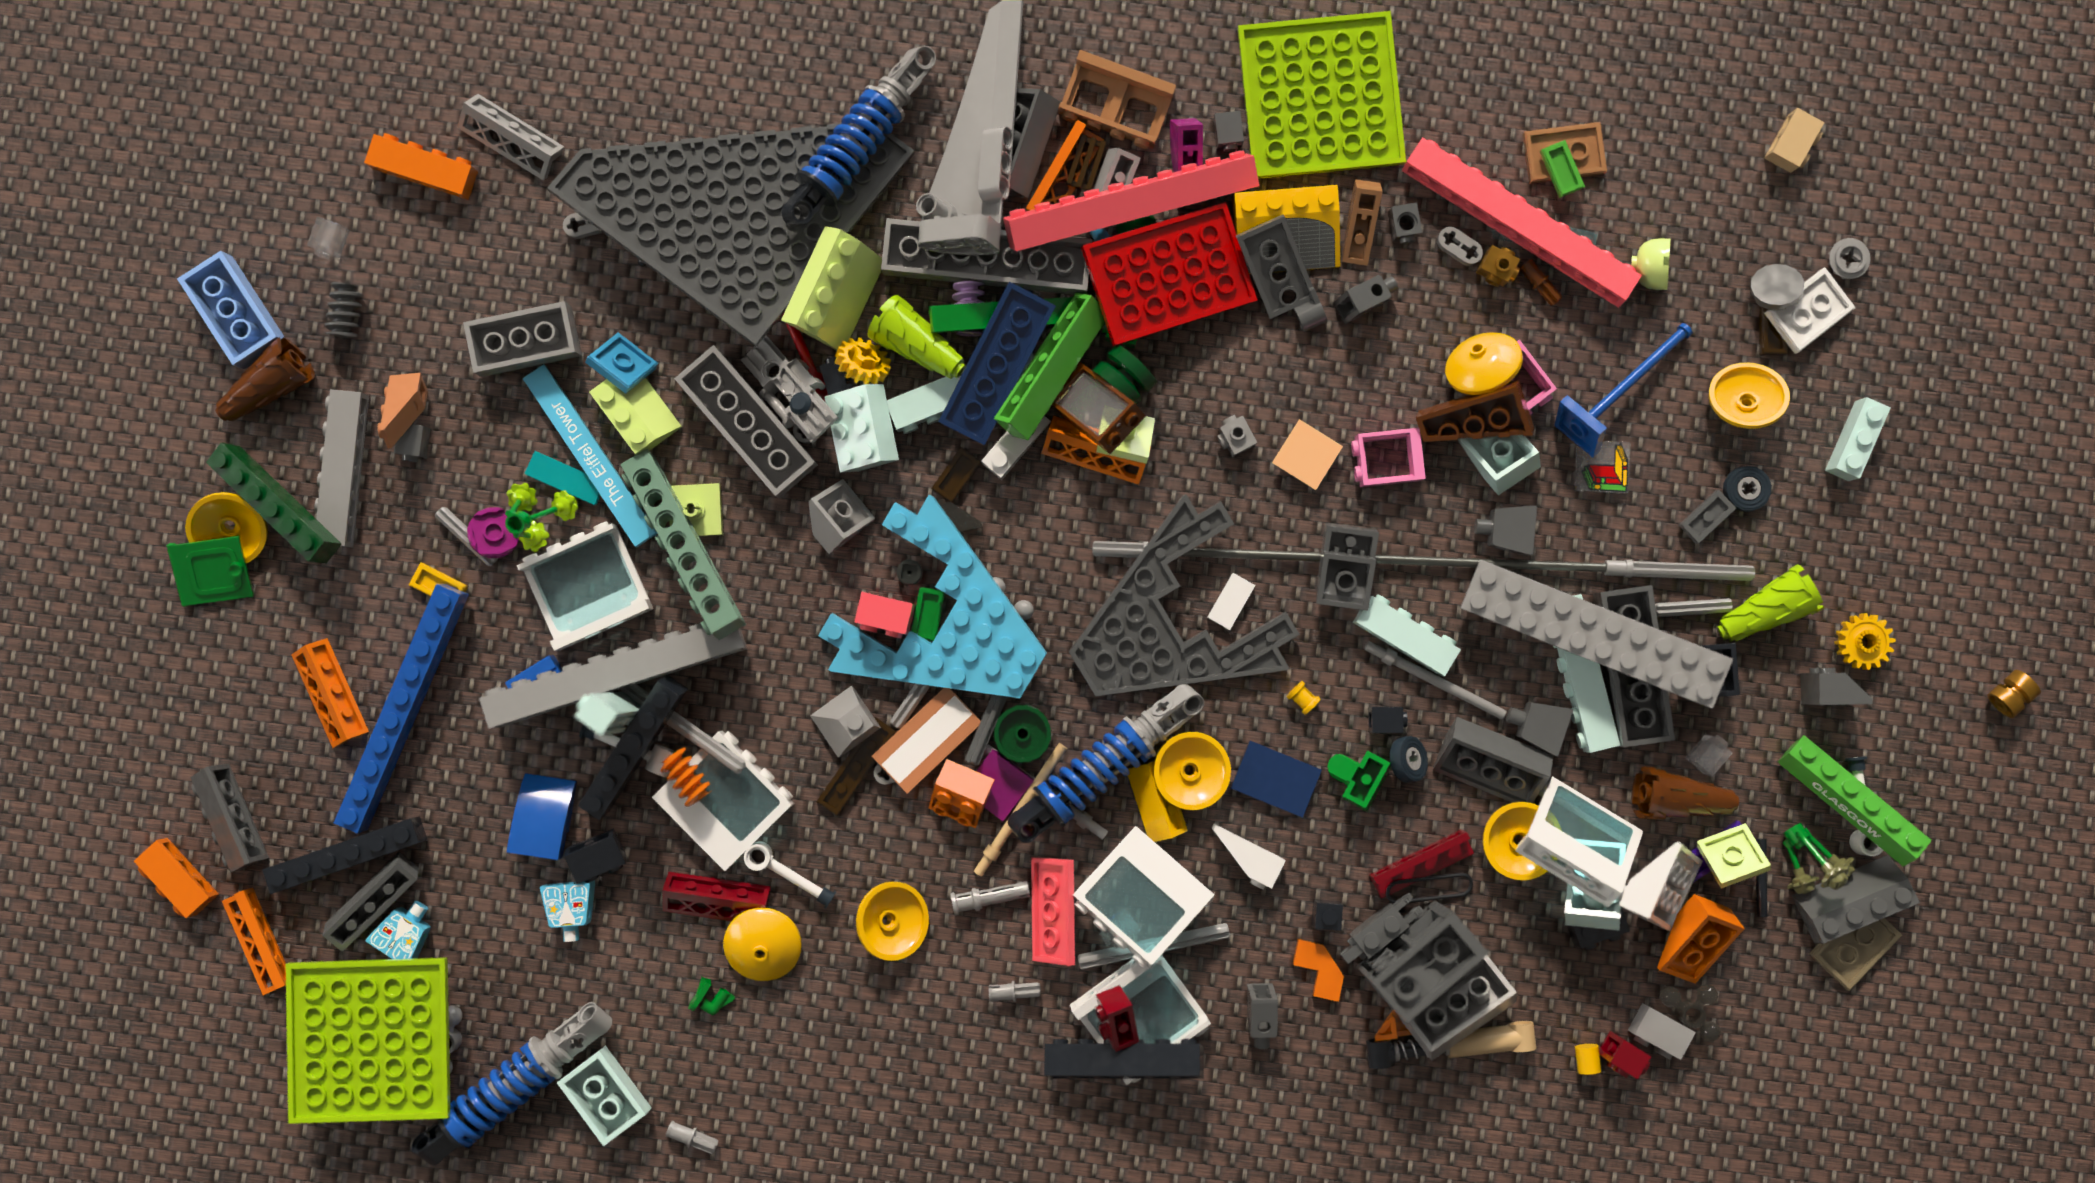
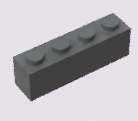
M398 852L325 923L322 936L343 952L417 880L419 868L402 853Z

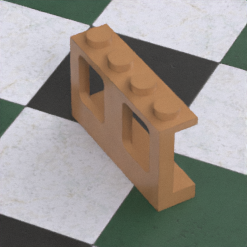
M1080 50L1064 98L1059 104L1058 114H1061L1062 118L1069 122L1076 123V120H1079L1093 131H1100L1102 129L1110 132L1109 135L1115 139L1124 140L1126 138L1134 141L1133 144L1143 149L1151 147L1154 149L1174 96L1176 85ZM1082 81H1088L1109 90L1101 116L1072 107ZM1134 98L1157 108L1148 134L1120 124L1129 99Z

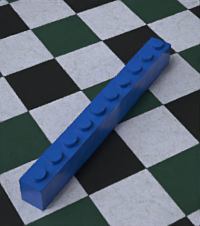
M436 584L334 820V824L355 833L368 830L469 596L468 593L447 584Z

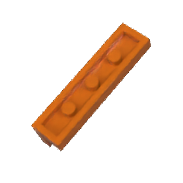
M1077 120L1027 205L1026 211L1034 210V205L1039 203L1053 202L1056 204V201H1059L1060 198L1072 196L1076 189L1075 187L1067 185L1069 190L1066 195L1055 197L1053 187L1055 183L1067 182L1069 175L1066 165L1068 161L1074 160L1075 155L1072 156L1075 149L1077 150L1082 134L1087 135L1089 138H1096L1098 141H1104V139L1086 130V124ZM1094 146L1089 165L1098 152L1099 147ZM1084 152V153L1081 154V157H1080V160H1079V161H1080V165H1081V169H1082V166H1083V159H1082V158H1083V157H1086L1087 152ZM1081 169L1079 173H1075L1074 181L1076 182L1078 181ZM1062 171H1064L1065 176L1060 177ZM1051 192L1052 198L1047 199L1048 195Z
M1053 416L1041 454L1139 485L1145 463L1096 452L1097 444L1067 420ZM1091 428L1098 435L1100 434V430ZM1051 439L1061 442L1065 448L1061 450L1050 448ZM1083 449L1087 451L1089 456L1082 458L1077 456L1074 451ZM1104 456L1111 458L1114 464L1104 465L1100 462L1099 458ZM1130 464L1139 467L1137 475L1126 472L1123 466Z
M328 638L306 644L291 654L332 748L368 733L369 730Z
M253 887L233 894L234 896L223 900V906L262 995L286 986V962ZM237 901L242 915L235 912L232 902ZM246 924L252 938L247 937L243 931ZM256 947L263 962L256 960L254 956ZM266 971L273 984L271 987H268L264 979Z

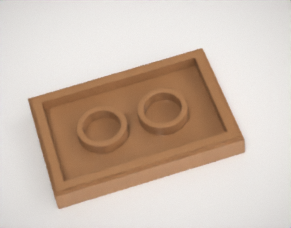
M1595 122L1525 131L1523 133L1529 184L1552 181L1540 151L1563 140H1566L1581 177L1606 174L1607 166L1601 123Z

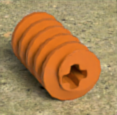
M683 747L661 762L664 765L660 771L661 773L670 771L666 780H676L672 788L673 790L682 788L678 797H688L684 805L689 807L712 791H706L710 785L709 781L700 782L704 773L694 774L698 765H688L692 756L682 757L686 750Z

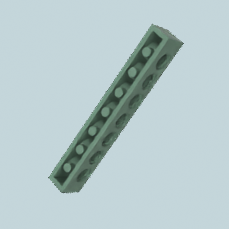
M645 449L623 462L621 466L625 473L622 474V477L629 488L633 487L636 494L633 495V498L640 508L644 507L647 513L644 518L651 529L655 528L658 536L655 539L662 550H667L669 557L666 559L672 570L679 572L681 578L678 579V582L685 593L689 591L692 597L689 602L696 614L701 613L704 619L701 625L707 635L710 636L712 634L718 640H721L745 626L746 623L691 521L684 514V509L656 457L648 449ZM647 479H651L648 485L643 486ZM662 499L661 504L657 507H654L656 501ZM674 520L670 527L665 528L668 521ZM685 541L682 548L676 549L679 542ZM692 562H696V566L688 571V566ZM708 583L706 590L699 592L700 586ZM720 604L718 611L711 614L712 607Z

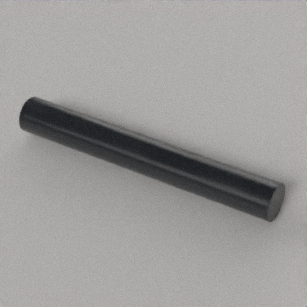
M1757 838L1756 841L1767 858V839ZM1767 872L1756 876L1757 917H1768Z

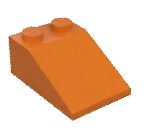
M1694 894L1677 913L1657 968L1659 971L1696 984L1745 928L1729 907Z

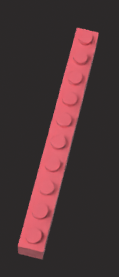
M1422 137L1402 169V172L1618 308L1627 300L1642 276L1633 266L1626 263L1623 264L1615 259L1611 252L1599 249L1587 237L1579 236L1572 232L1568 225L1553 220L1544 210L1534 208L1522 196L1510 193L1501 183L1491 181L1483 176L1479 169L1464 164L1457 155L1448 154L1432 140H1426Z
M1236 151L1229 154L1230 158L1222 160L1220 157L1206 159V164L1197 166L1196 163L1181 166V171H1160L1155 178L1148 179V176L1134 178L1132 184H1111L1108 186L1109 190L1099 192V189L1085 191L1083 197H1062L1059 199L1060 203L1050 205V202L1034 205V210L1026 212L1025 209L1013 210L1009 212L1010 216L1003 218L1009 247L1014 251H1019L1258 187L1259 180L1254 155L1245 154L1244 151Z

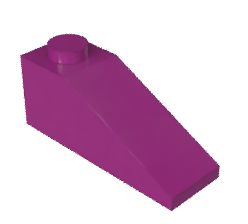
M1195 118L1170 120V150L1173 172L1181 171V166L1196 163L1197 166L1203 165V124Z

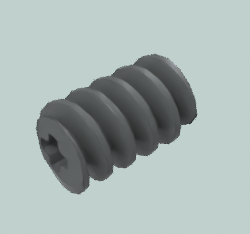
M331 282V287L337 291L330 292L329 297L336 301L328 303L327 307L334 311L326 313V317L333 322L325 323L324 327L331 332L324 334L341 338H356L357 334L350 330L351 328L359 327V324L353 322L352 318L361 316V314L354 311V308L362 307V304L355 301V299L364 297V294L357 291L358 286Z

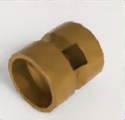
M2015 669L2004 679V685H1997L1987 696L1999 712L2013 719L2025 708L2024 703H2031L2041 694V690L2030 676Z

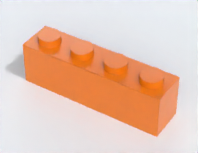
M384 133L383 137L376 134L373 135L364 161L371 169L469 200L478 171L471 166V161L461 157H457L456 160L447 158L448 154L436 149H432V152L425 151L422 145L415 142L400 143L398 142L399 138Z

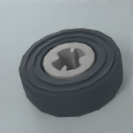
M1742 466L1734 469L1727 475L1723 483V494L1737 510L1751 512L1760 509L1767 503L1771 495L1772 485L1769 477L1763 470L1755 466ZM1750 483L1752 485V488H1750L1753 490L1752 493L1744 494L1742 490L1745 488H1742V485Z
M1413 736L1401 737L1393 742L1390 749V763L1395 776L1405 783L1422 780L1428 768V758L1422 742Z

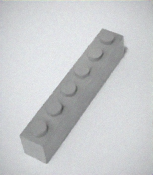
M330 389V395L327 396L325 401V408L328 413L327 421L324 422L322 430L325 442L324 447L320 450L322 470L317 477V485L320 488L319 498L315 500L314 510L317 513L316 519L342 543L340 547L353 548L369 395L362 392Z

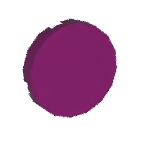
M499 507L485 508L478 511L469 522L467 527L468 541L472 549L479 555L487 558H501L510 554L517 547L519 538H514L513 534L507 530L505 526L507 516L504 509Z

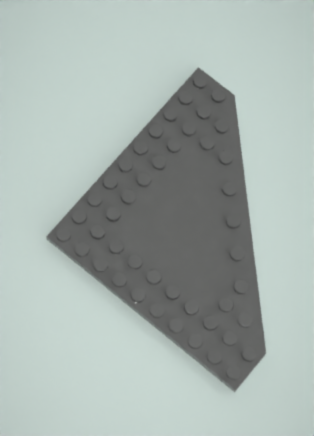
M841 123L828 124L827 127L812 128V126L798 127L775 132V130L758 131L748 135H739L738 133L718 135L717 138L702 139V137L681 139V141L666 143L665 141H657L637 146H629L627 144L607 146V149H580L547 188L551 194L756 347L786 311L824 227L841 229L849 234L914 155V150L893 134L883 133L885 142L880 145L875 144L877 152L873 155L867 154L869 158L867 164H858L860 166V173L858 175L850 174L852 183L848 186L841 184L844 193L839 198L835 207L822 205L810 222L800 225L787 224L781 214L783 206L800 186L795 175L803 167L808 166L809 159L817 155V149L821 145H825V139L829 135H833L834 128ZM796 206L794 209V215L797 219H799L801 212L800 209Z

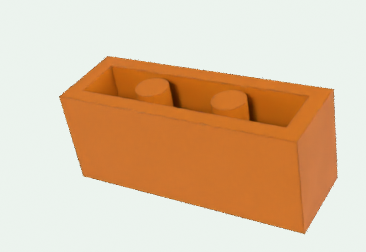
M168 838L156 840L134 860L138 866L139 873L156 885V891L162 897L168 898L173 904L174 911L182 917L190 918L196 916L219 895Z

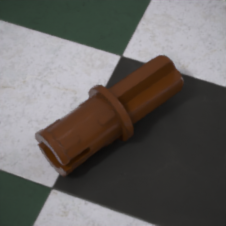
M1532 258L1520 267V271L1533 285L1532 289L1536 288L1550 306L1555 305L1562 299L1560 292L1549 281L1548 277L1550 276H1546Z

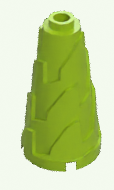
M894 295L881 306L879 310L883 313L880 317L874 316L868 329V338L882 347L893 350L904 358L912 359L926 369L940 373L950 379L953 377L959 378L966 367L963 357L939 333H931L930 323L914 311L913 307L899 295Z
M1797 564L1789 568L1783 575L1771 581L1759 592L1752 595L1742 605L1722 616L1717 630L1723 640L1738 641L1759 631L1769 630L1781 624L1796 621L1807 615H1813L1824 610V606L1819 605L1823 603V600L1810 576L1807 574L1801 577L1799 572L1804 569Z

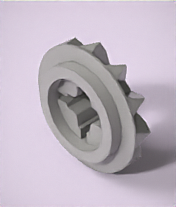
M1854 238L1838 241L1828 253L1830 255L1828 265L1832 267L1833 274L1841 276L1842 279L1860 277L1867 271L1870 265L1868 248L1863 242ZM1850 252L1851 259L1856 262H1852L1847 266L1846 260L1840 256H1846Z

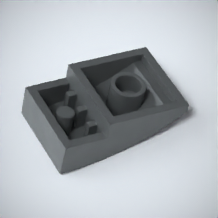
M1325 523L1316 604L1368 611L1376 565L1375 555L1379 536L1377 529Z

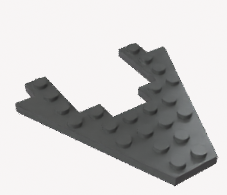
M1186 494L1182 495L1069 650L1070 655L1095 696L1289 669L1278 647L1300 634L1286 611L1219 651L1206 629L1183 642L1158 600L1180 587L1167 564L1234 524L1221 501L1198 514Z

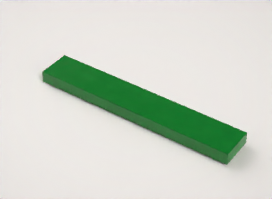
M1073 297L1044 299L1055 305L1046 326L1056 324ZM998 302L930 306L931 333L985 330Z

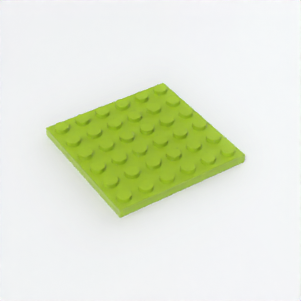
M1391 11L1238 25L1237 31L1250 155H1254L1258 179L1405 165L1406 155Z
M448 958L289 962L286 964L288 1124L446 1119L450 1117Z

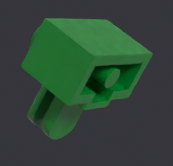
M1369 751L1365 753L1361 763L1343 754L1332 756L1328 762V771L1333 778L1348 786L1343 794L1344 800L1368 812L1391 769V763Z

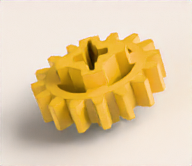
M858 337L857 341L849 338L848 342L843 340L835 354V364L840 365L839 372H846L845 377L853 378L855 383H858L859 380L863 381L864 384H869L870 381L872 384H878V381L884 382L891 369V366H889L891 359L886 358L887 352L880 351V345H873L871 340H868L867 343L863 342L860 337Z

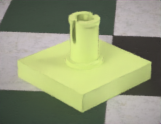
M1105 407L1099 435L1119 416L1122 410ZM1146 416L1111 454L1098 445L1096 452L1147 464L1155 418Z
M720 483L671 486L684 509V514L688 516L698 536L723 535Z
M1746 823L1697 841V848L1721 888L1765 873L1771 869L1769 861Z

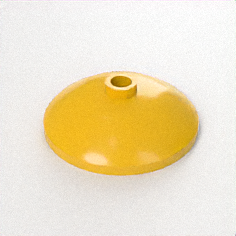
M1478 334L1466 339L1453 350L1447 359L1445 374L1449 384L1461 393L1468 395L1490 393L1502 388L1517 375L1523 362L1522 350L1518 342L1506 334Z
M1738 363L1722 369L1712 379L1708 394L1712 409L1721 419L1731 425L1747 429L1762 428L1777 422L1785 414L1790 401L1789 388L1784 379L1774 370L1756 363Z
M224 492L207 495L195 503L186 518L185 531L189 543L240 536L246 563L255 559L266 544L268 529L265 519L240 495ZM227 521H233L235 526H229Z
M1199 732L1181 733L1166 741L1158 751L1153 767L1154 781L1160 794L1172 805L1186 810L1203 809L1217 802L1225 793L1231 777L1230 760L1222 745L1209 735ZM1188 765H1191L1193 768L1191 775L1185 773V768Z
M1514 802L1502 806L1491 815L1485 825L1482 838L1485 856L1496 871L1508 878L1531 880L1547 872L1544 868L1517 853L1518 844L1514 842L1516 835H1520L1523 839L1529 832L1539 807L1536 804ZM1548 812L1545 818L1546 822L1559 829L1557 822Z
M885 882L871 889L863 898L856 917L858 937L864 948L873 956L889 961L901 960L913 954L924 941L929 925L928 909L923 897L912 886L901 882ZM886 915V916H887V922H886L885 924H883V921H882V920H883V917Z
M754 908L740 913L731 921L725 932L723 948L727 961L739 974L752 980L770 981L786 975L793 969L800 957L802 941L797 926L788 916L770 908ZM762 950L765 954L759 955L756 951Z

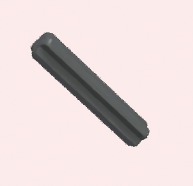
M991 696L966 754L965 761L974 766L979 765L1006 702L1005 696Z

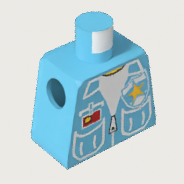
M595 880L589 883H584V881L578 884L576 882H566L540 886L548 925L550 928L563 927L564 942L579 940L578 926L587 925L591 922Z
M414 901L409 910L403 907L394 909L365 941L391 959H417L431 929L429 924L421 920L428 907L419 901Z

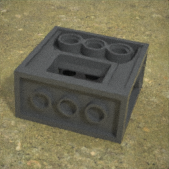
M1435 900L1423 909V912L1409 923V928L1371 958L1366 957L1356 966L1384 1001L1406 1024L1489 954L1459 917Z

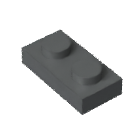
M1718 489L1688 515L1679 526L1698 544L1727 518L1736 507Z

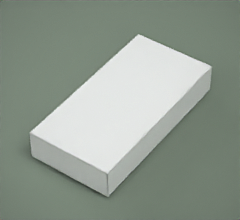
M1232 573L1207 618L1230 630L1255 585Z

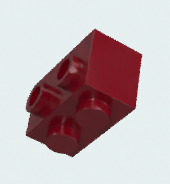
M1118 985L1096 994L1098 1006H1095V1012L1102 1023L1098 1026L1102 1038L1109 1040L1115 1052L1138 1043L1139 1037L1133 1006L1121 986Z
M1612 1031L1608 1033L1599 1048V1054L1608 1060L1606 1065L1625 1078L1631 1075L1638 1079L1640 1075L1646 1073L1650 1066L1649 1060L1651 1056Z

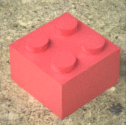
M861 592L855 623L860 624L859 629L877 633L878 628L886 630L885 635L902 639L903 634L907 635L910 631L916 605Z

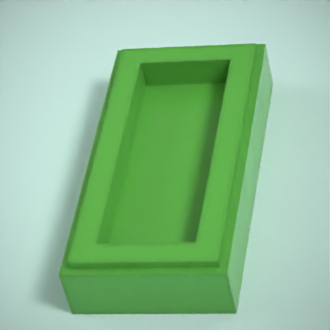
M1566 140L1540 151L1559 198L1585 187Z

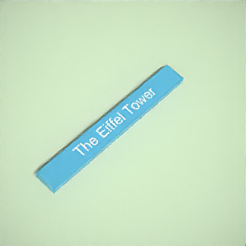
M543 364L525 376L523 380L634 546L639 547L658 534L655 528L651 529L644 518L645 512L637 505L632 493L547 366Z

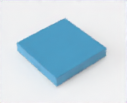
M619 332L590 354L585 362L625 394L651 374L658 365L654 359Z

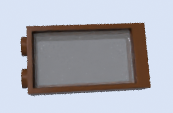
M1080 361L1064 384L1062 391L1058 393L1051 404V407L1060 416L1109 454L1146 417L1132 400Z

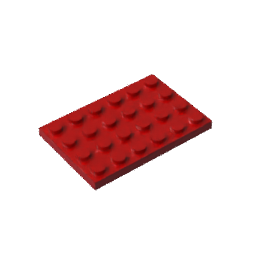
M1226 202L1081 246L1113 346L1257 301L1243 253L1236 239L1237 234Z

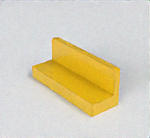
M1154 761L1140 765L1138 768H1129L1130 774L1128 778L1147 836L1152 841L1157 842L1176 837L1187 832L1188 829L1181 808L1169 803L1157 789L1153 775Z

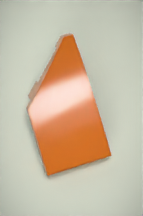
M1392 1010L1375 1034V1041L1398 1039L1399 1036L1412 1034L1400 1020V1016Z

